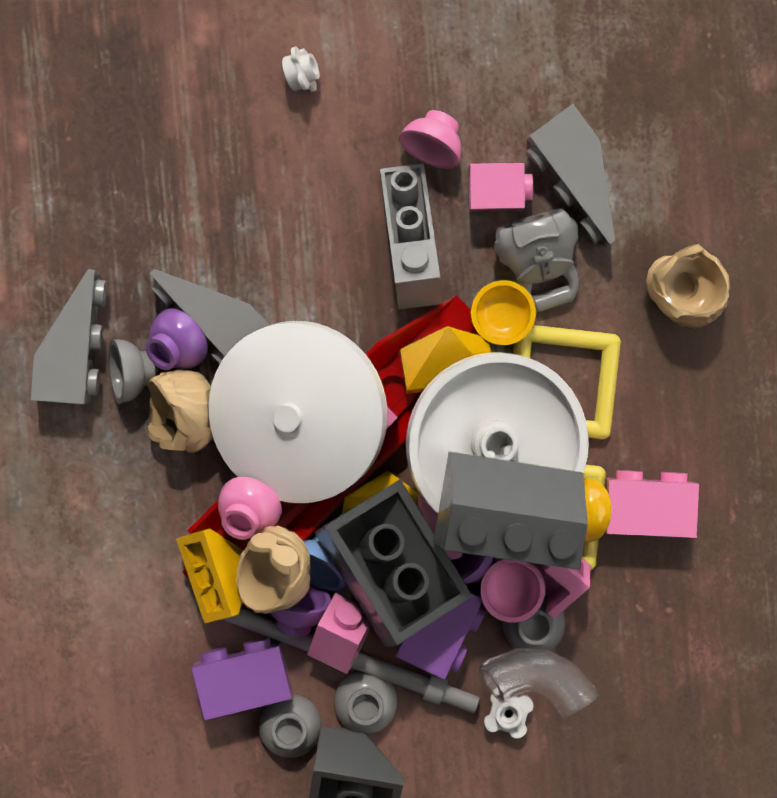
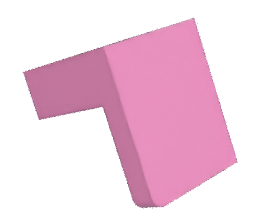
M583 558L581 559L580 570L532 563L543 576L545 595L547 596L546 613L553 619L590 588L591 564Z

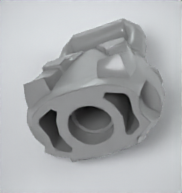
M563 209L550 210L507 223L497 228L494 250L499 257V261L512 270L517 276V283L523 286L531 296L532 284L548 282L561 275L568 281L566 286L533 295L532 298L537 312L573 301L579 290V277L572 260L574 246L577 244L579 236L577 223L573 218L569 217L566 211Z

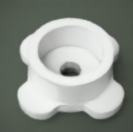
M297 46L292 47L291 55L283 57L282 60L283 71L290 88L293 91L300 89H309L311 92L316 91V79H319L320 73L315 57L311 53L308 54L304 48L299 50Z
M504 689L495 690L490 696L492 702L490 714L484 718L485 727L490 732L498 730L508 732L516 739L523 737L527 732L525 725L527 714L533 710L532 700L526 695L517 697L513 694H507ZM512 710V717H505V711Z

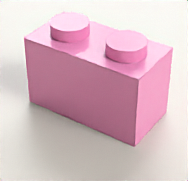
M616 470V478H606L605 488L609 494L612 507L610 524L605 533L697 538L699 484L687 481L688 473L661 472L660 480L643 479V471Z

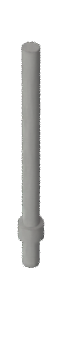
M240 608L238 615L225 619L226 622L307 652L314 637L312 634L302 637L283 634L276 627L277 621ZM361 652L358 653L351 666L355 670L423 694V700L437 705L444 702L474 713L480 699L479 696L447 685L448 680L446 679L444 680L433 674L428 678Z

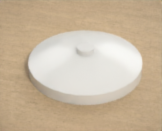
M307 321L279 322L247 335L221 361L213 378L209 394L210 428L223 460L237 477L254 478L268 485L276 493L279 501L312 503L331 498L345 491L357 482L373 465L384 442L388 421L387 401L382 382L374 365L366 354L348 337L318 323Z
M493 352L473 355L450 365L440 372L419 396L411 413L406 434V456L411 477L422 498L437 514L449 451L583 473L588 458L589 440L587 423L582 407L572 389L557 373L536 360L511 353Z

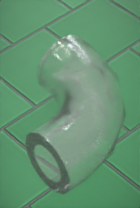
M516 648L494 656L479 666V672L483 681L493 696L501 703H505L512 697L524 692L539 693L551 701L562 718H566L585 708L600 696L593 683L574 662L547 649Z

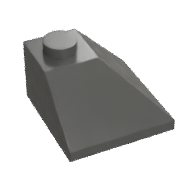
M321 726L309 798L401 797L404 777L365 733L353 732L346 728Z

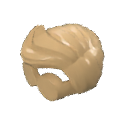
M699 244L688 246L676 252L673 256H663L657 259L649 268L646 278V288L650 298L671 321L682 327L693 329L706 327L721 316L727 307L730 289L729 275L718 258L708 253ZM692 254H697V255H698L697 257H693V258H691V257H685V256H689V255H692Z
M177 369L167 373H160V375L150 378L148 389L150 390L149 404L152 410L151 423L148 425V437L158 442L159 447L162 449L186 451L187 453L198 452L212 442L214 439L210 428L208 406L211 387L205 376L199 372ZM166 418L175 422L177 427L176 434L172 427L166 425Z
M278 525L265 527L262 533H258L250 539L240 556L239 565L236 570V585L241 602L255 613L268 614L289 609L299 603L309 591L311 580L309 575L311 572L310 555L304 541L295 532L288 531L286 528Z

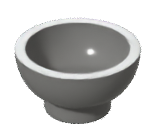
M112 339L110 341L108 349L110 383L116 402L122 404L138 397L143 387L148 386L150 378L155 377V365L149 359L146 351H139L133 343L120 339Z
M546 595L540 609L527 620L516 623L502 621V631L505 639L520 653L526 655L545 654L554 649L564 635L566 625L564 612L555 619L550 617L546 613Z
M361 671L354 672L344 678L337 687L334 696V708L339 721L347 729L365 734L377 733L386 728L393 720L398 706L397 694L392 683Z
M293 694L292 699L269 704L264 707L259 718V734L267 749L275 755L284 758H297L310 752L318 743L322 718L317 707L310 700Z

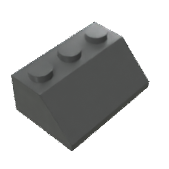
M448 452L433 540L435 544L447 551L580 570L588 525L583 472Z
M401 479L314 532L385 648L399 645L473 597L446 552L433 542V531Z

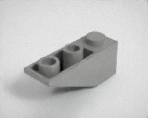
M571 104L528 137L527 142L531 147L526 152L541 172L548 169L558 182L553 186V189L565 206L569 208L574 204L584 217L579 224L594 244L601 240L606 247L615 241L600 139L574 104Z
M424 163L380 169L398 310L442 304L441 278Z
M87 270L35 352L30 400L90 404L91 396L98 395L100 371L99 369H93L94 351H101L103 325L97 324L98 307L105 306L107 295L106 280H100V271Z
M156 269L149 273L157 281L151 288L168 307L176 302L199 325L204 335L215 345L216 349L211 354L219 364L240 340L270 325L251 304Z

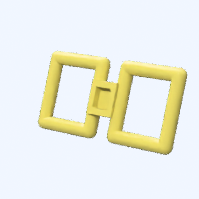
M533 325L525 338L514 343L513 354L530 358L532 343L602 350L594 421L586 420L588 438L601 440L608 438L611 433L621 347L620 338L616 334ZM586 465L583 473L584 478H594L605 487V470L600 466ZM599 539L594 542H584L582 558L591 564L590 571L596 566ZM495 558V561L502 560L501 558Z

